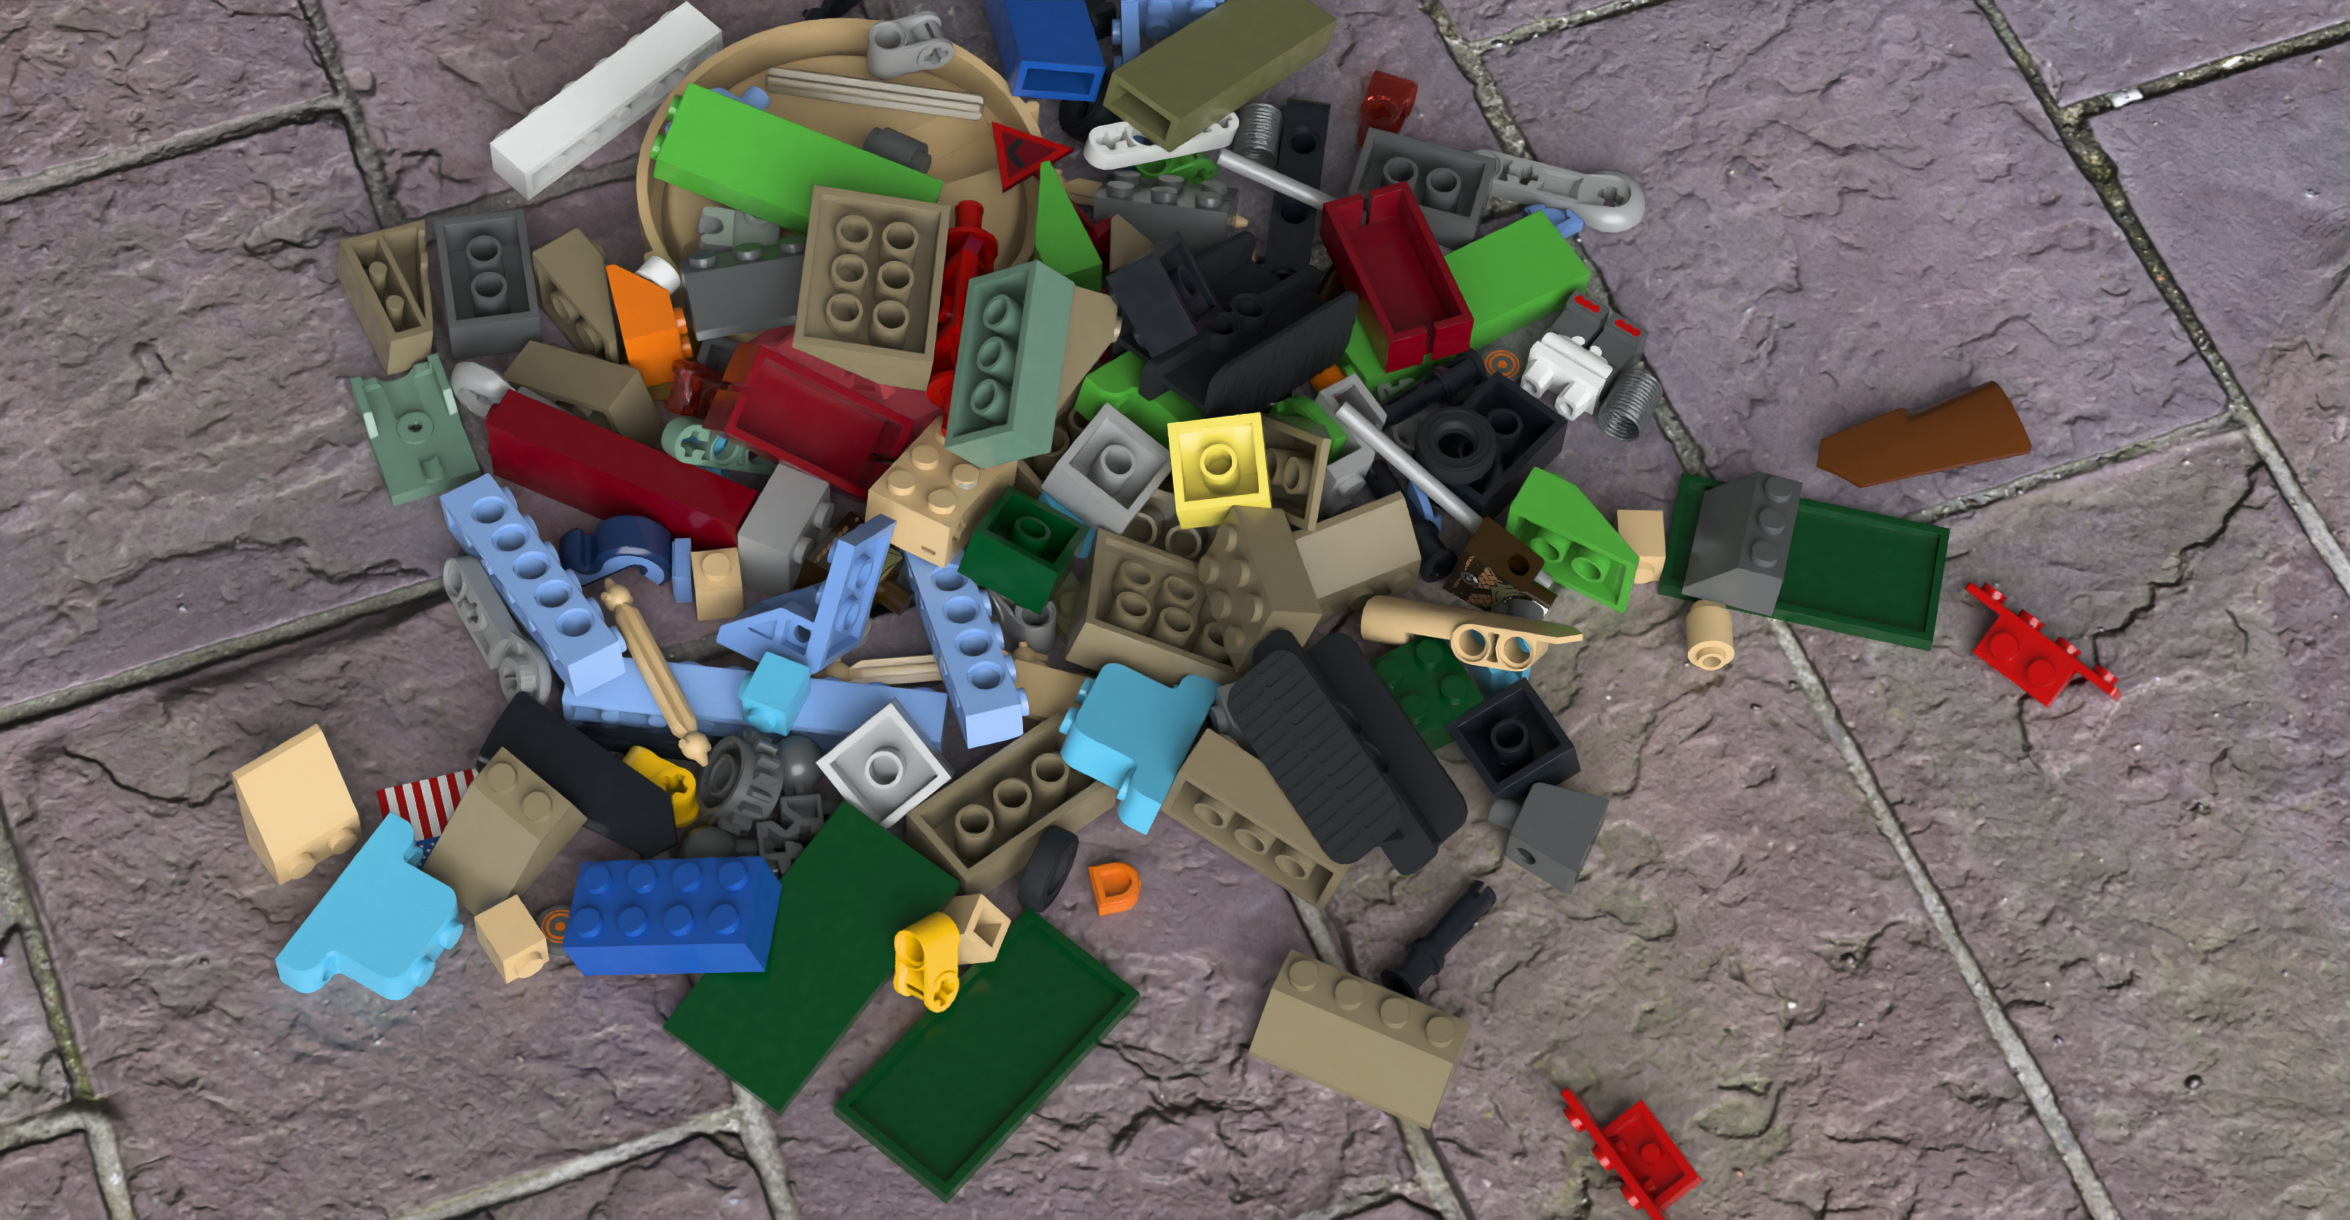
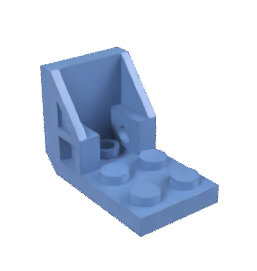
M880 513L864 524H859L846 535L839 536L833 542L828 553L827 560L831 563L827 579L761 600L722 624L716 643L759 663L766 651L810 667V675L821 671L860 645L897 521Z

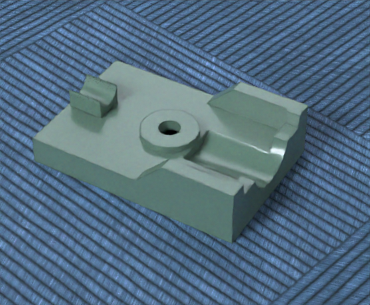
M438 353L427 356V362L413 365L412 370L407 375L397 380L381 381L376 376L362 380L361 375L350 378L354 403L393 506L457 488L481 477L478 462L460 419L452 389ZM415 428H421V430L418 432L410 431Z

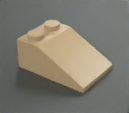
M317 724L231 773L249 845L279 886L291 879H300L313 870L316 864L333 854L338 855L348 851L358 839L363 837L358 812L325 736Z

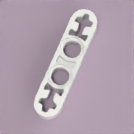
M1232 112L1170 153L1126 121L1102 125L1090 131L1083 154L1092 166L1102 170H1112L1224 148L1232 143L1239 126V119ZM1133 137H1145L1149 139L1153 143V145L1140 144L1137 141H1135Z

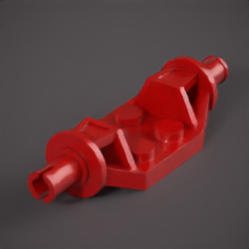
M974 200L958 202V205L955 206V227L948 229L934 359L927 387V397L931 403L944 409L943 424L941 426V433L944 437H946L969 279L993 273L994 260L998 256V241L994 235L982 229L984 207Z

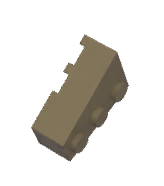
M425 219L340 240L337 276L386 374L391 375L413 368V365L427 362V356L431 355L434 330L431 293L428 281Z
M530 340L502 375L516 391L521 386H524L583 420L651 448H654L662 438L665 426L646 388L644 378L638 369L629 364L620 365L602 360L592 354L583 355L565 350L556 344L547 345Z

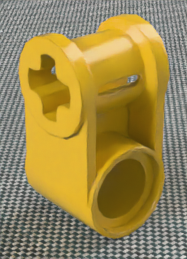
M631 747L622 761L672 795L676 828L692 824L700 813L695 794L696 780L693 774L686 768L679 767L658 757L655 753L644 747Z
M939 911L934 912L899 931L894 940L896 951L894 989L903 996L913 995L923 1000L929 1010L937 1013L944 1011L952 1004L959 989L958 947L960 944V934L956 924L948 915Z

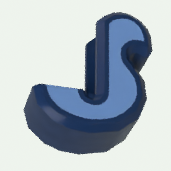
M631 514L611 516L599 523L593 533H583L578 528L565 533L559 541L560 566L564 571L570 568L578 578L581 587L588 586L634 566L639 568L642 575L657 585L662 586L672 579L673 536L664 526L645 516Z

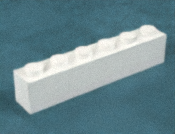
M688 1L675 10L666 12L657 23L642 34H636L631 37L624 47L610 57H605L598 61L588 73L578 80L566 84L561 92L543 105L534 107L523 120L510 129L501 131L490 143L493 170L529 201L664 102L671 91L692 70L712 55L723 50L722 30Z

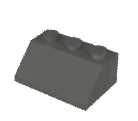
M802 235L788 236L782 238L779 241L780 244L761 246L759 243H745L736 246L732 252L716 254L715 251L711 250L697 251L690 254L689 259L678 260L685 310L697 341L795 325L806 237Z
M1758 471L1705 491L1681 594L1772 616L1784 578L1803 482Z

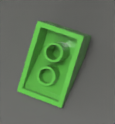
M1050 160L1042 162L1034 260L1042 262L1075 282L1074 286L1101 293L1103 263Z
M1534 466L1510 506L1506 530L1543 558L1545 564L1542 570L1551 576L1554 582L1624 614L1628 608L1640 560L1639 556L1575 484L1568 482L1557 473L1547 472Z

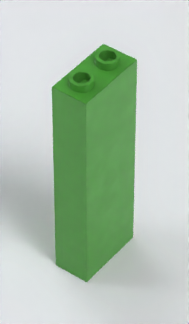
M691 82L688 83L683 97L675 94L666 116V120L672 122L667 135L658 133L649 157L656 160L653 177L806 237L814 185L937 203L944 181Z
M1542 210L1444 255L1474 318L1470 348L1475 351L1565 308L1567 300L1575 290L1586 295L1590 277L1589 269ZM1356 313L1355 325H1353L1348 347L1345 349L1343 357L1336 362V365L1346 377L1356 373L1376 399L1377 386L1389 382L1394 387L1399 386V380L1412 378L1416 380L1424 376L1427 369L1433 364L1442 365L1455 358L1457 354L1433 361L1426 354L1424 355L1423 364L1385 374Z

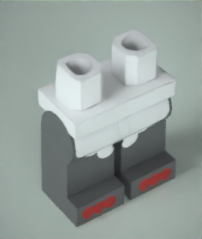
M1575 290L1567 300L1566 308L1530 349L1520 387L1535 398H1540L1547 389L1557 394L1555 408L1559 414L1571 421L1575 420L1584 411L1593 415L1599 408L1600 402L1607 398L1618 374L1624 369L1633 368L1641 360L1648 331L1616 312L1608 319L1609 308L1582 292Z

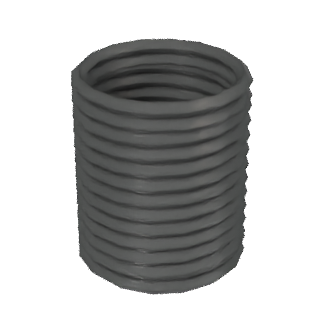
M1266 103L1247 104L1240 108L1237 113L1239 126L1234 136L1232 152L1273 170L1276 168L1279 160L1284 116L1280 110Z
M1634 368L1622 370L1618 374L1597 414V421L1602 430L1612 438L1620 441L1631 442L1641 438L1655 408L1662 398L1663 390L1660 383L1655 377L1643 370Z

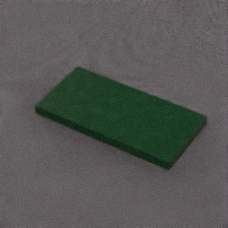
M1685 473L1681 474L1666 549V559L1658 590L1659 595L1692 602L1702 600L1681 593L1704 492L1728 482ZM1800 498L1784 578L1772 616L1726 605V608L1930 651L1934 638L1950 529Z
M845 800L779 880L782 884L765 972L705 973L662 1026L665 1033L780 1117L894 974L896 956L894 940L896 934L934 912H943L961 889L958 880Z
M1028 908L1008 928L995 961L974 963L959 978L958 993L952 1004L939 1013L928 1010L834 1105V1115L947 1204L1139 1002L1140 993Z

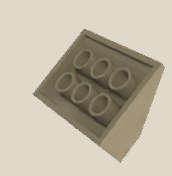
M814 185L792 347L881 385L927 391L934 359L951 206Z
M1098 527L1093 538L1069 627L1065 660L1099 672L1106 664L1119 663L1169 688H1173L1175 683L1180 685L1182 679L1191 674L1211 679L1221 685L1237 682L1246 675L1235 673L1230 656L1224 649L1221 631L1216 618L1211 613V604L1205 587L1198 577L1199 563Z

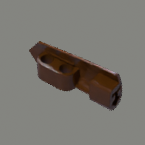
M1988 381L1912 413L1906 408L1895 409L1821 439L1816 467L1835 474L1859 488L1954 468L2030 453L2032 445L2018 414L2003 389L1995 381Z

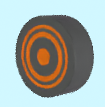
M1496 346L1484 352L1481 359L1487 372L1486 381L1498 370L1517 385L1521 383L1524 372V360L1517 351L1505 346Z
M555 905L549 907L537 919L536 924L546 937L549 954L556 956L568 955L562 948L571 906Z

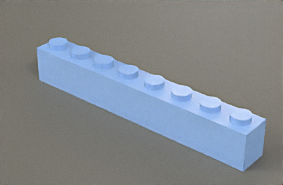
M623 657L626 673L576 698L566 684L564 685L562 695L564 719L569 721L571 725L582 721L671 731L633 658ZM693 661L667 662L697 719L698 732L711 736L727 737L733 734L739 737L741 730L745 729L771 738V744L773 745L780 738L786 737L773 731L771 733L761 732L743 720L742 700L738 699V692L747 673L754 674L753 671L739 666L728 668L702 666ZM835 677L810 678L811 692L787 735L808 736L819 744L823 753H826L896 697L942 754L948 716V693L937 692L926 687L915 689L896 688L881 682L861 684L843 682Z

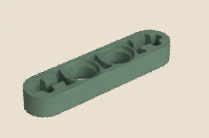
M688 416L677 417L667 424L662 433V448L667 454L685 464L770 476L778 465L759 455L749 460V450L730 441L727 442L725 449L721 453L714 455V445L720 436L702 428L705 419ZM691 435L698 439L697 445L693 442L682 440L683 438H690Z

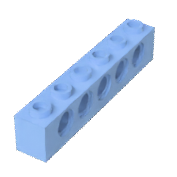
M487 473L439 496L449 531L467 555H473L479 560L501 600L532 641L543 650L550 665L575 698L626 673L622 653L627 648L621 633L616 626L613 625L608 628L604 623L603 613L593 597L587 599L584 597L580 582L575 573L570 568L564 571L560 566L561 562L554 546L550 541L543 543L540 540L539 532L533 519L528 513L523 515L519 513L516 500L507 486L500 488L492 476Z
M967 544L944 569L897 547L905 558L902 569L910 590L915 593L913 597L967 748H975L1022 736V717L1029 715L1028 701L1024 688H1015L1014 682L1017 681L1012 656L1010 654L1003 655L1001 649H1004L1001 627L998 621L990 622L989 617L992 616V609L986 589L978 590L977 584L972 579L957 572Z

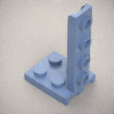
M1119 0L1118 19H1112L1111 22L1112 45H1120V56H1113V71L1140 55L1139 36H1147L1152 39H1162L1171 36L1220 6L1225 0ZM1142 136L1133 137L1135 141L1143 144ZM1133 166L1124 167V170H1133Z

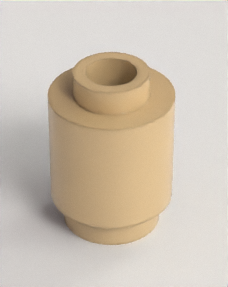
M1704 599L1693 603L1685 619L1688 659L1694 665L1705 670L1719 669L1729 663L1734 657L1731 613L1724 604Z

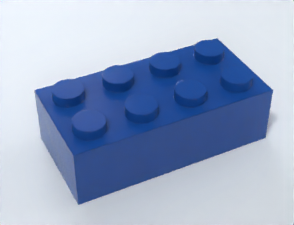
M762 856L581 862L562 948L584 976L765 972L782 884Z

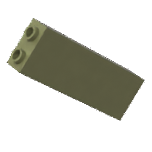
M1228 0L1114 70L1111 74L1103 106L1170 153L1326 53L1337 19L1309 0Z

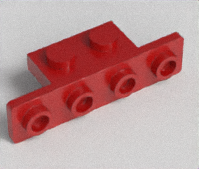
M1970 581L1964 589L1971 596L1999 615L1998 619L1973 650V653L2049 709L2076 673L2116 702L2122 697L2123 694L2114 687L2119 681L2117 677L2097 663L2092 669L2077 660L2082 652L2062 637L2058 636L2055 642L2040 633L2044 626L2043 623L2024 609H2021L2015 615L2004 607L2003 603L2007 597L1987 582H1984L1981 588H1978Z
M1568 1086L1562 1090L1560 1094L1568 1104V1106L1562 1109L1563 1113L1579 1133H1582L1585 1129L1589 1132L1597 1143L1590 1149L1601 1165L1608 1172L1615 1168L1625 1182L1619 1189L1636 1211L1643 1207L1652 1220H1671L1664 1210L1702 1182L1703 1179L1648 1104L1641 1099L1604 1128L1577 1092Z

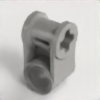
M927 10L911 16L890 21H880L874 24L868 33L866 64L870 73L877 78L886 80L922 70L937 69L947 64L953 58L955 51L952 42L945 39L940 29L942 23L939 15L934 11Z
M981 586L978 588V590L986 589L992 609V616L989 618L994 622L998 621L1000 627L1018 647V642L1028 641V647L1032 648L1035 652L1044 654L1055 646L1057 641L1056 607L1051 600L1043 612L1038 615L1029 609L1017 606L1012 600L987 587ZM1032 624H1040V626H1031V625H1032Z

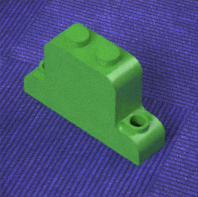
M1130 351L1125 352L1086 375L1074 405L1075 410L1091 422L1107 402L1169 451L1167 423L1200 420L1202 417V410L1171 389L1152 401H1148L1139 395L1138 390L1142 370L1146 362Z

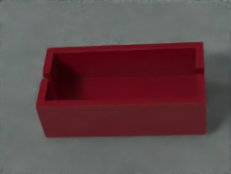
M1403 181L1369 191L1365 226H1361L1364 198L1361 193L1323 203L1320 237L1345 290L1353 291L1359 297L1356 313L1384 373L1387 374L1423 364L1424 355L1426 354L1433 361L1469 351L1474 318L1408 182Z
M738 342L722 379L723 382L729 384L727 391L717 390L702 428L776 464L780 463L829 483L830 490L855 502L867 504L869 489L890 468L888 464L868 461L870 455L874 454L876 456L898 459L901 456L915 421L762 345Z

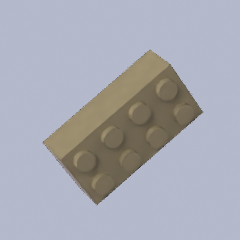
M1058 711L906 814V842L915 851L960 882L961 889L955 897L979 893L985 896L1027 866L1036 846L1052 827L1057 826L1076 833L1116 805V789L1070 767L1062 759L1061 748L1067 735L1059 732L1064 718Z
M1209 728L1206 729L1179 770L1160 808L1165 814L1321 912L1353 864H1338L1324 853L1320 844L1313 837L1311 831L1305 825L1261 759H1257L1241 749L1239 744L1230 736L1217 734Z

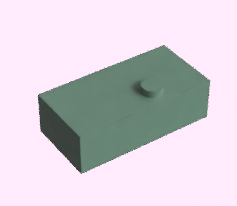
M1038 260L969 279L944 444L945 449L981 469L1051 452L1075 282Z

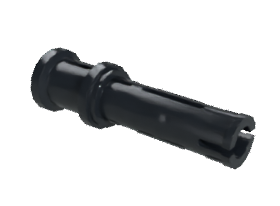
M1469 347V351L1458 353L1455 358L1442 365L1433 364L1419 381L1380 402L1379 405L1387 414L1381 431H1387L1389 428L1403 422L1438 401L1450 402L1454 400L1457 392L1471 384L1480 385L1485 382L1487 372L1478 353Z
M1382 459L1373 461L1371 467L1376 474L1372 475L1370 470H1368L1364 480L1377 499L1399 491L1403 494L1422 558L1419 572L1421 577L1428 583L1437 582L1447 577L1458 561L1457 555L1454 551L1447 550L1438 537L1439 529L1435 523L1422 518L1388 468L1389 466L1386 461Z
M1473 880L1469 888L1424 937L1411 939L1405 946L1406 953L1395 965L1385 967L1380 974L1383 985L1389 990L1415 1000L1419 996L1420 986L1430 975H1438L1442 971L1445 955L1485 911L1497 901L1495 892L1491 887L1487 886L1480 894L1478 891L1484 886V882Z

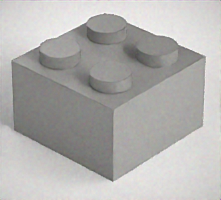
M778 463L737 534L742 585L771 597L795 590L794 586L805 558L833 529L831 528L830 520L834 511V504L830 503L828 482Z
M896 697L823 754L816 762L849 804L886 830L950 780L955 773V770Z

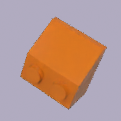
M615 264L605 266L629 365L638 369L642 374L646 387L688 378L685 360L693 358L682 306L673 308L668 290Z

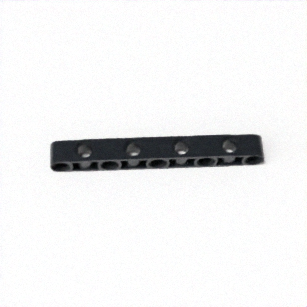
M1288 98L1277 172L1319 190L1331 103ZM1276 190L1274 191L1264 268L1281 280H1285L1310 264L1317 209ZM1288 392L1287 395L1280 397L1276 402L1269 404L1258 412L1269 414L1276 403L1292 397V392Z

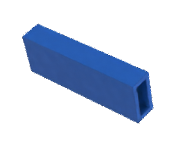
M983 0L1011 96L1096 101L1106 66L1085 0Z

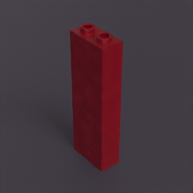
M508 389L499 404L494 403L490 407L485 418L484 425L488 431L489 438L488 453L491 454L494 475L602 520L621 514L645 516L658 522L670 531L673 536V542H675V538H691L692 552L738 548L737 534L758 500V491L695 465L680 462L671 455L511 389Z

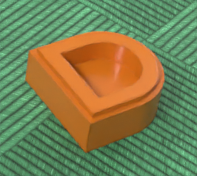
M1110 862L1088 867L1087 876L1098 916L1126 911L1137 903L1140 896L1141 880L1138 872L1132 866L1123 862Z

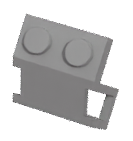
M1356 373L1319 391L1315 403L1347 434L1339 460L1326 467L1317 523L1352 510L1354 507L1352 501L1357 492L1365 485L1364 478L1376 453L1370 445L1334 415L1335 411L1344 401H1347L1379 430H1382L1387 417L1385 411Z

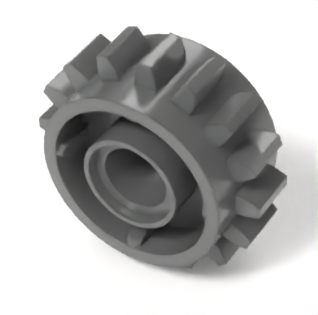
M743 729L739 737L733 734L720 740L708 754V765L701 768L696 791L698 806L703 812V819L709 821L708 826L720 827L727 833L739 836L742 829L749 831L756 827V822H764L770 815L778 801L784 780L783 761L777 753L778 746L771 744V738Z

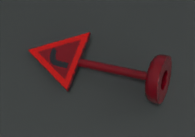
M992 121V131L1003 193L1031 176H1034L1040 182L1042 162L1050 160L1051 164L1073 152L1071 147ZM1069 197L1103 263L1102 269L1108 267L1111 218L1115 215L1101 219L1095 224Z

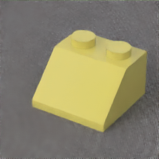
M1260 412L1167 423L1176 513L1181 529L1221 525L1233 505L1273 508Z

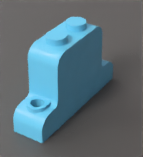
M1106 664L1102 667L1096 680L1087 676L1075 700L1076 703L1082 705L1081 708L1078 709L1071 705L1064 718L1059 732L1067 735L1061 748V757L1070 767L1118 790L1119 793L1116 798L1120 800L1117 808L1119 818L1127 826L1147 835L1209 713L1210 707L1216 698V689L1222 685L1211 679L1191 674L1184 677L1180 685L1175 683L1173 688H1169L1122 664Z
M389 812L276 957L275 961L281 982L301 993H311L322 988L334 974L341 973L389 1000L403 999L409 996L416 986L422 987L426 984L434 971L435 961L445 948L450 950L458 942L463 931V924L461 923L454 890L416 868L421 861L423 849L416 845L414 830L408 821Z

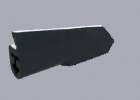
M518 692L497 720L479 752L476 762L478 773L483 770L503 746L588 818L582 825L583 827L650 858L679 845L672 795L525 692Z

